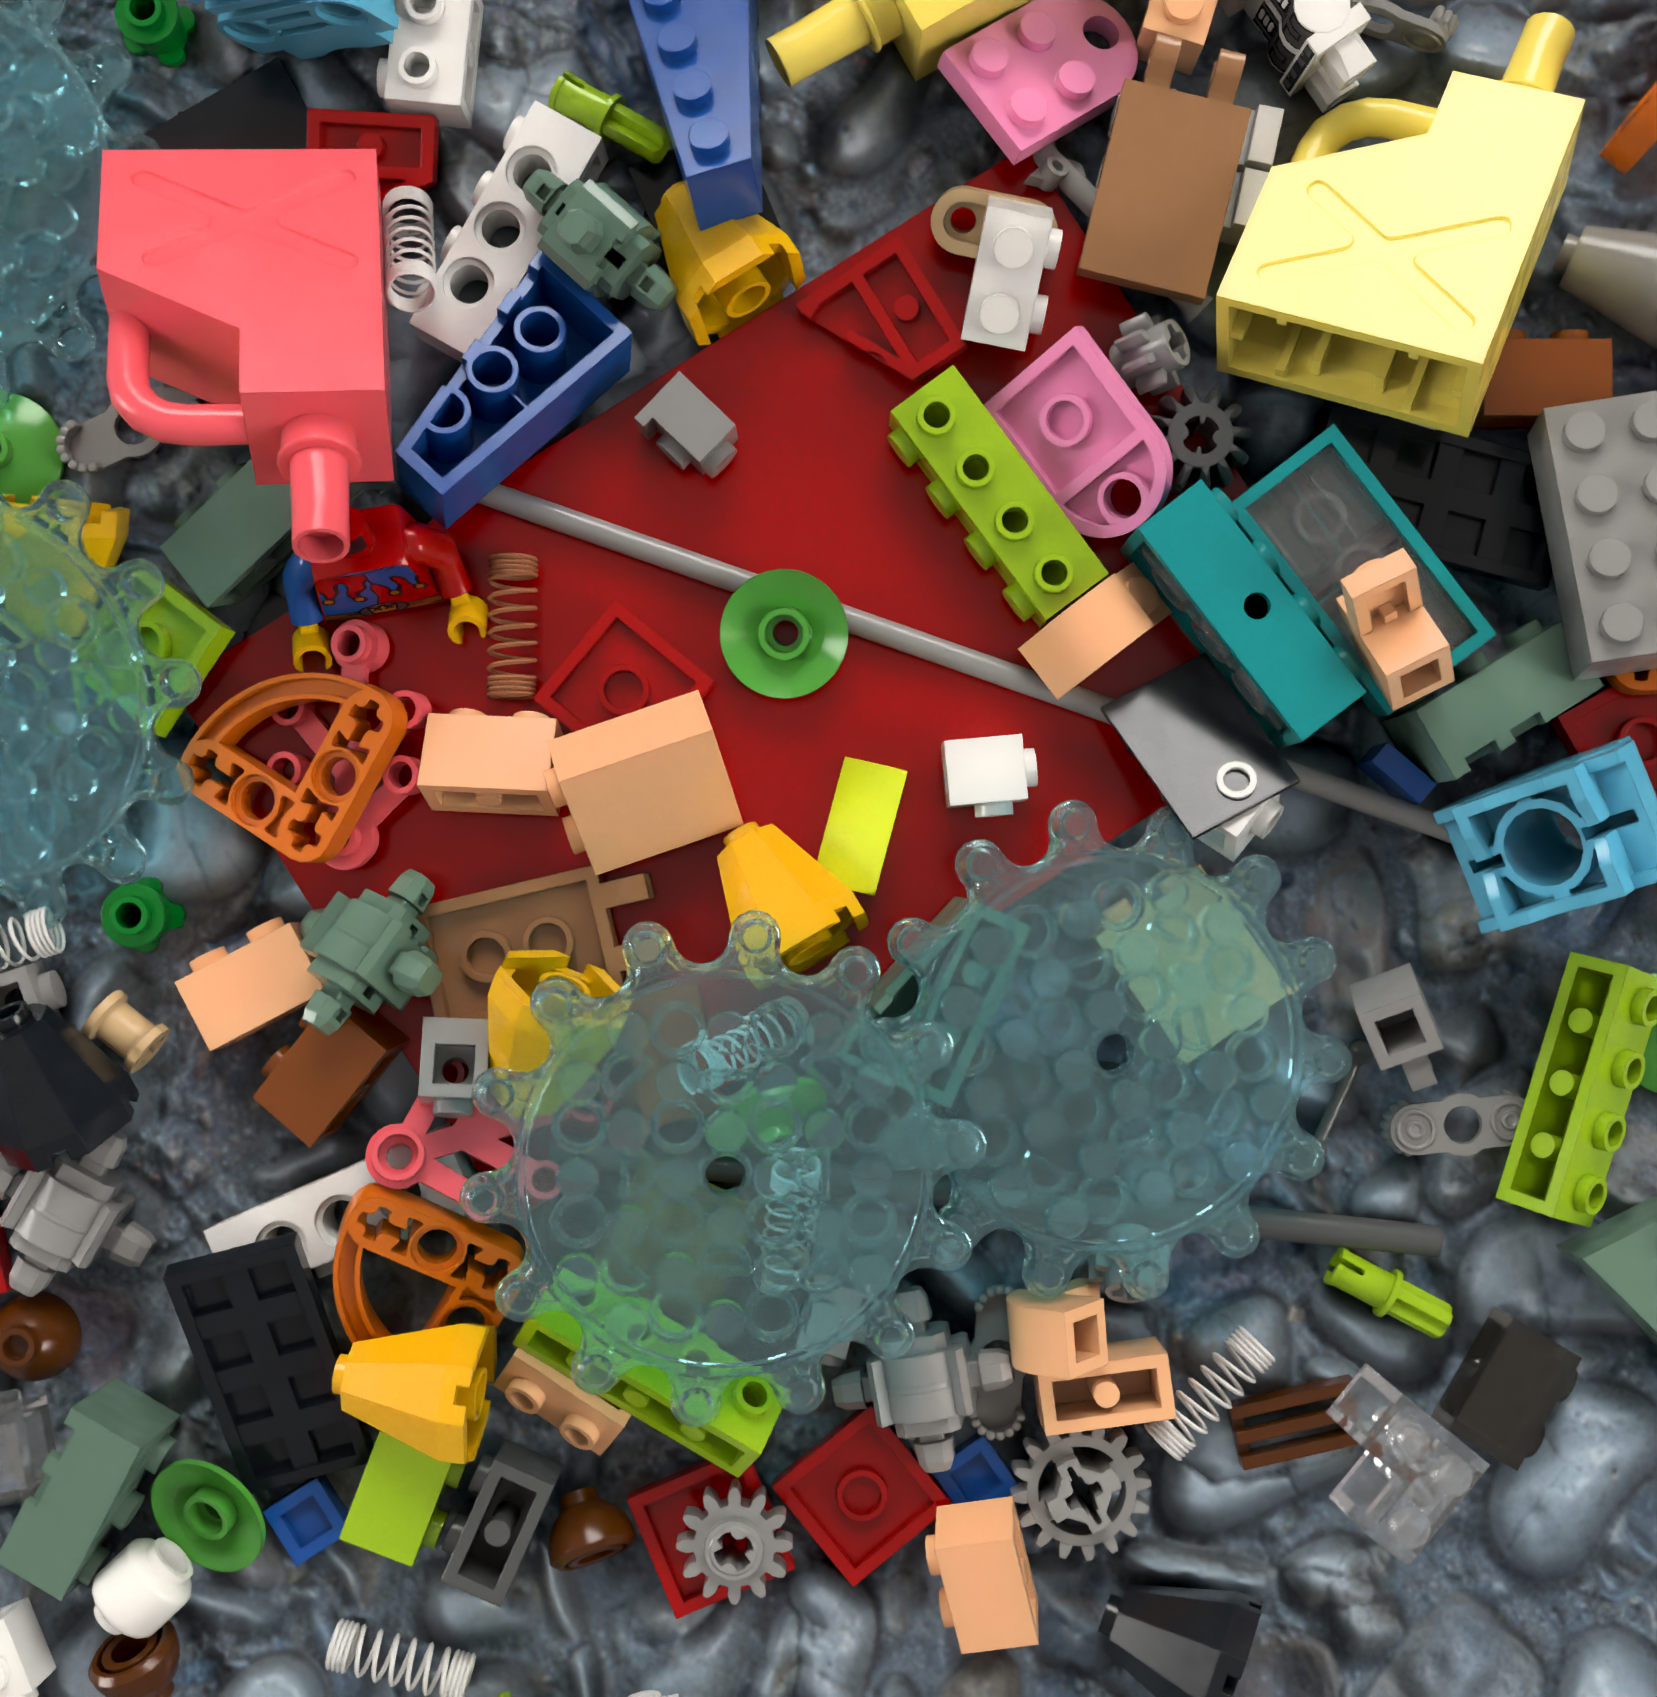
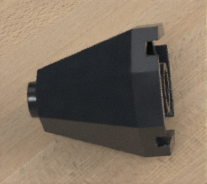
M16 1001L0 1008V1152L9 1166L40 1172L55 1166L49 1156L51 1154L66 1149L71 1160L92 1152L132 1120L134 1109L129 1101L137 1102L140 1093L125 1069L48 1005L36 1003L28 1005L26 1001Z
M1128 1584L1123 1598L1113 1594L1110 1595L1098 1632L1110 1636L1105 1652L1155 1697H1233L1238 1680H1241L1261 1616L1263 1602L1238 1591Z

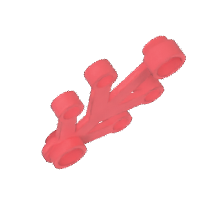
M352 619L341 624L333 633L331 650L335 661L342 666L341 676L369 683V673L375 672L386 662L390 651V643L387 634L380 626L363 620ZM357 634L360 639V646L355 654L350 655V642L353 636ZM400 690L393 694L403 705L412 699L416 708L413 718L408 721L403 739L411 731L424 728L427 723L428 713H432L431 704L427 697L421 693L409 690ZM315 702L298 705L297 713L292 718L287 714V709L272 715V718L278 724L294 727L315 754L330 729L315 711ZM383 721L373 731L379 732ZM349 741L348 748L364 752L368 756L369 749L358 747L360 742ZM287 751L275 753L269 759L267 766L284 776V766L291 760L295 772L290 781L299 786L310 766L309 760L299 753ZM397 755L392 758L382 776L384 783L371 796L349 837L347 846L342 849L336 858L326 862L327 865L338 870H355L365 865L374 856L379 846L377 826L408 795H416L421 792L417 786L420 759L405 755ZM342 759L335 764L331 771L335 777V792L341 796L352 789L356 780L353 764L348 759ZM408 764L412 771V778L409 784L403 787L399 781V773L402 767ZM319 799L317 800V804L328 807L326 812H338L337 806L328 805ZM317 833L315 834V845H318L321 836Z
M450 1063L449 1065L453 1066L458 1072L454 1083L464 1081L465 1072L462 1063ZM591 1069L552 1114L536 1115L533 1118H520L508 1113L505 1109L492 1113L498 1100L490 1091L488 1084L487 1106H473L472 1117L458 1118L454 1125L430 1133L428 1131L436 1117L432 1115L433 1104H421L417 1096L403 1123L387 1125L372 1136L366 1148V1166L373 1179L386 1188L403 1190L420 1182L462 1204L464 1211L472 1219L479 1221L488 1220L494 1217L501 1207L502 1198L497 1185L487 1179L471 1181L435 1159L463 1151L526 1184L528 1192L538 1200H551L558 1196L564 1187L565 1175L562 1167L551 1159L537 1160L499 1139L570 1117L584 1124L597 1123L603 1120L612 1110L615 1100V1088L611 1079L605 1073ZM586 1087L596 1089L601 1096L600 1104L590 1110L580 1107L576 1101V1095L581 1089ZM400 1145L408 1147L412 1151V1159L409 1165L402 1169H395L388 1165L387 1156L392 1148ZM541 1168L553 1170L558 1177L557 1185L550 1191L544 1192L535 1188L532 1183V1177L537 1170ZM478 1188H487L494 1194L495 1200L492 1207L483 1212L475 1211L469 1205L471 1193Z

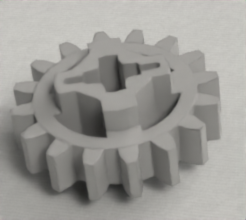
M1116 1427L1107 1436L1105 1435V1428L1046 1436L1041 1443L1029 1437L1024 1438L1022 1442L1030 1458L1028 1461L1022 1459L1012 1460L1011 1468L1014 1475L1024 1480V1482L1011 1487L1010 1495L1013 1496L1014 1502L1025 1504L1017 1511L1019 1523L1022 1528L1036 1524L1032 1535L1035 1543L1040 1548L1054 1538L1059 1558L1066 1559L1071 1552L1072 1546H1080L1086 1561H1092L1095 1544L1103 1542L1105 1547L1114 1554L1118 1551L1117 1542L1114 1537L1115 1534L1121 1530L1132 1537L1137 1535L1138 1531L1130 1516L1132 1512L1147 1514L1150 1508L1145 1498L1139 1495L1137 1491L1145 1490L1152 1485L1146 1471L1135 1469L1145 1460L1138 1447L1133 1446L1124 1449L1128 1437L1123 1429ZM1091 1447L1100 1451L1091 1456L1074 1451L1072 1448ZM1052 1459L1054 1463L1049 1480L1039 1485L1041 1474L1045 1466ZM1068 1467H1072L1077 1476L1082 1477L1083 1481L1087 1484L1089 1488L1087 1493L1092 1501L1090 1506L1086 1504L1082 1495L1078 1496L1070 1483L1072 1479L1067 1470ZM1120 1489V1494L1114 1507L1107 1513L1112 1493ZM1069 1518L1086 1523L1087 1525L1073 1526L1061 1522Z

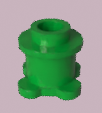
M117 0L114 13L116 23L124 34L125 46L131 54L137 57L147 54L158 58L167 68H176L183 64L186 59L184 46L188 35L196 31L198 25L197 18L191 9L186 6L178 7L176 0Z
M144 877L136 883L121 885L111 891L103 902L101 920L108 937L117 944L133 947L139 952L147 953L157 950L160 945V939L171 929H179L184 926L187 912L182 905L174 904L163 892V883L159 879ZM136 906L141 911V920L138 925L133 920V911Z

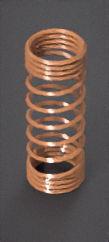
M492 554L487 558L489 560L487 563L489 565L487 568L489 572L487 574L490 576L487 581L491 586L503 590L491 593L487 599L492 604L503 608L490 611L487 617L493 622L504 625L491 628L487 634L490 638L504 643L492 645L486 651L493 657L505 660L491 663L486 667L490 673L494 674L486 678L488 681L486 683L488 686L486 688L488 691L486 695L494 699H532L538 691L536 689L538 685L535 683L538 680L535 675L509 673L492 668L512 664L536 663L538 660L536 658L505 655L492 650L516 646H536L538 642L535 640L502 637L493 633L509 629L536 628L538 625L536 623L504 620L492 615L512 611H536L538 607L535 605L511 604L495 600L493 597L516 593H537L538 589L508 586L492 580L522 581L535 579L539 576L537 574L539 571L537 569L539 566L537 562L539 560L536 556L529 554Z

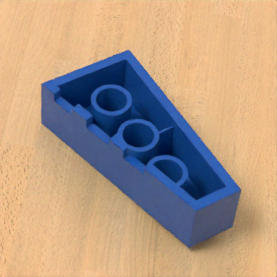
M628 0L641 51L700 231L731 219L738 220L763 212L762 153L759 134L761 100L758 84L760 52L757 25H759L757 0Z
M539 249L528 264V273L516 290L510 289L497 307V316L480 340L475 338L464 353L462 365L448 385H442L396 448L395 456L400 487L446 530L630 371L633 332Z

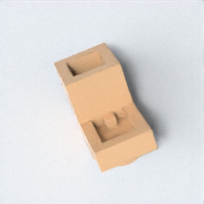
M1404 548L1383 558L1369 560L1359 566L1354 573L1340 579L1343 595L1336 598L1345 627L1367 671L1393 711L1455 681L1450 645L1423 606L1417 567Z
M1132 562L1081 597L1018 648V650L1058 700L1165 619L1172 611L1159 596L1155 586L1146 579L1136 564Z
M1076 1278L1042 1291L1018 1289L1007 1295L1011 1365L1016 1370L1033 1375L1071 1380L1109 1364L1104 1298H1100L1099 1282H1090L1086 1278Z

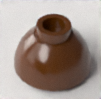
M43 1291L33 1297L23 1294L18 1295L0 1309V1369L13 1378L28 1382L46 1380L65 1371L76 1358L81 1345V1326L72 1307L59 1296Z
M596 1487L582 1488L570 1492L559 1499L562 1511L552 1525L548 1541V1555L551 1567L559 1571L580 1569L612 1558L633 1545L637 1533L632 1522L625 1512L614 1503L599 1498Z
M168 1620L148 1638L134 1639L123 1634H112L98 1648L90 1663L88 1676L92 1684L106 1697H170L175 1687L172 1679L177 1672L180 1659L179 1637L174 1625Z

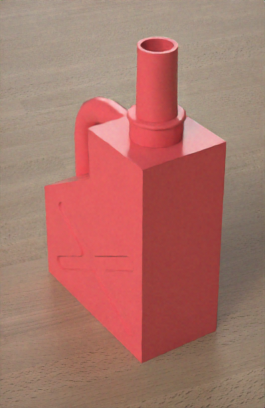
M376 149L102 150L96 269L109 316L106 382L112 406L132 429L161 443L191 447L249 445L256 485L290 484L291 535L294 553L301 559L312 563L325 564L344 558L350 548V483L394 481L388 306L384 288V233ZM149 377L212 404L169 402L159 397L151 389Z

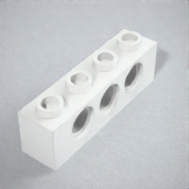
M536 100L533 102L526 117L519 115L511 123L503 142V150L506 152L495 171H486L478 181L472 196L474 208L464 226L457 225L448 234L440 255L443 263L436 273L437 297L434 304L420 312H409L412 315L409 324L422 341L462 362V356L475 338L480 340L497 316V307L510 289L516 290L526 276L528 264L539 250L537 246L542 235L537 229L544 216L540 215L526 200L521 189L523 180L535 170L543 169L555 174L568 185L577 178L583 182L592 179L596 183L609 160L601 136ZM513 226L520 229L519 236L512 245L505 248H497L490 245L493 233L499 228ZM475 280L488 283L487 293L480 301L471 304L459 301L460 291L467 283ZM429 282L422 283L416 292L427 288ZM425 294L419 295V296H413V298H418V297L424 296Z
M445 1123L429 1130L428 1133L449 1127L450 1124ZM402 1145L392 1148L387 1156L388 1165L395 1169L405 1168L411 1162L412 1151ZM463 1151L435 1159L471 1181L479 1179L469 1156ZM363 1159L225 1219L203 1232L212 1253L277 1237L280 1226L289 1227L298 1232L310 1268H314L317 1277L322 1278L333 1273L335 1247L340 1227L335 1218L337 1202L340 1200L350 1202L358 1189L367 1184L377 1182L370 1175L366 1161ZM420 1182L418 1183L422 1198L463 1216L466 1214L462 1204ZM478 1188L471 1193L469 1200L473 1199L476 1195H478L483 1190V1188ZM379 1207L374 1214H367L366 1222L377 1226L382 1218L389 1219V1210ZM413 1218L408 1219L406 1230L401 1228L400 1239H408L409 1226H411Z

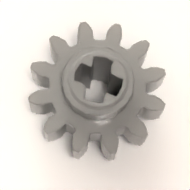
M733 1479L727 1498L721 1499L714 1488L707 1486L703 1495V1504L706 1510L702 1511L695 1506L686 1507L683 1521L690 1529L695 1531L687 1530L678 1534L676 1549L684 1553H694L686 1560L683 1575L685 1578L696 1577L702 1572L706 1575L703 1587L704 1597L709 1598L717 1591L719 1585L728 1587L727 1595L730 1603L737 1605L741 1597L742 1586L750 1585L752 1592L758 1597H765V1572H768L773 1577L784 1578L786 1562L776 1552L784 1553L793 1549V1534L785 1530L776 1531L786 1520L785 1506H776L769 1511L764 1509L766 1487L761 1486L753 1492L752 1497L748 1499L742 1497V1486L739 1480ZM730 1532L736 1540L747 1537L746 1549L739 1551L734 1544L724 1547V1534Z

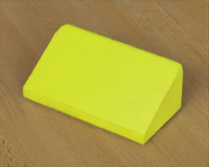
M845 756L817 862L850 890L875 896L908 771Z

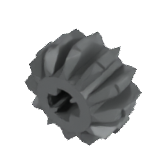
M1193 385L1186 386L1181 392L1180 403L1175 398L1164 395L1157 403L1161 416L1150 415L1163 433L1171 451L1174 476L1170 489L1171 494L1178 495L1188 480H1190L1191 486L1202 479L1209 489L1211 481L1224 489L1234 480L1230 468H1242L1249 459L1245 451L1237 445L1246 442L1251 437V429L1245 426H1232L1231 424L1242 412L1241 404H1232L1223 412L1217 407L1221 399L1219 388L1211 389L1202 403ZM1196 432H1199L1205 437L1207 442L1202 449L1199 446L1194 452H1191L1185 447L1183 442L1188 435L1193 437Z

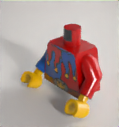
M387 504L361 510L349 506L350 548L344 558L325 564L312 563L301 559L293 552L284 567L283 583L291 624L298 626V629L292 636L293 664L296 670L301 673L303 672L302 654L307 651L321 652L325 657L326 670L332 665L331 637L327 630L318 626V623L323 619L328 624L444 602L446 599H450L451 607L447 628L450 639L456 644L463 643V622L466 621L475 624L479 628L482 638L486 636L488 607L479 597L468 594L472 584L454 540L443 530L417 522L400 505Z

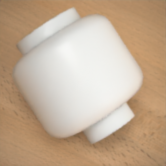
M136 1538L132 1540L93 1579L92 1595L95 1602L94 1616L104 1630L113 1635L123 1634L134 1639L152 1636L191 1597L192 1582L190 1577L193 1575L191 1561L186 1553L169 1539Z

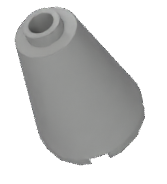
M1586 225L1581 237L1568 233L1552 269L1564 274L1559 287L1657 350V232Z

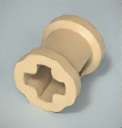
M120 989L107 996L94 1009L83 1024L81 1034L89 1040L98 1038L125 1060L123 1067L133 1074L144 1067L155 1056L169 1037L171 1030L163 1023L154 1025L127 1003L128 995Z

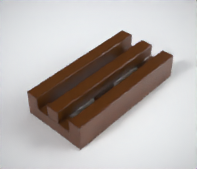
M1349 1374L1232 1400V1409H1227L1239 1464L1243 1470L1368 1443L1367 1432L1362 1426L1361 1421L1363 1417L1361 1406L1357 1402L1355 1395L1357 1392L1355 1380ZM1341 1396L1342 1405L1248 1427L1245 1426L1244 1418ZM1347 1422V1427L1250 1448L1249 1444L1335 1423Z

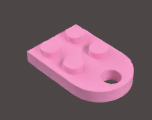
M1033 0L944 50L937 68L1014 166L1114 106L1118 95H1120L1125 78L1132 79L1136 72L1138 49L1135 46L1136 40L1125 19L1103 0ZM1083 32L1099 33L1108 41L1110 48L1100 49L1094 47L1086 40Z
M1084 326L1072 328L984 404L985 408L1080 534L1094 538H1112L1135 531L1159 512L1165 504L1173 480V460L1169 445L1161 430ZM1120 479L1133 482L1140 491L1141 503L1137 512L1132 516L1120 514L1115 510L1111 502V490Z

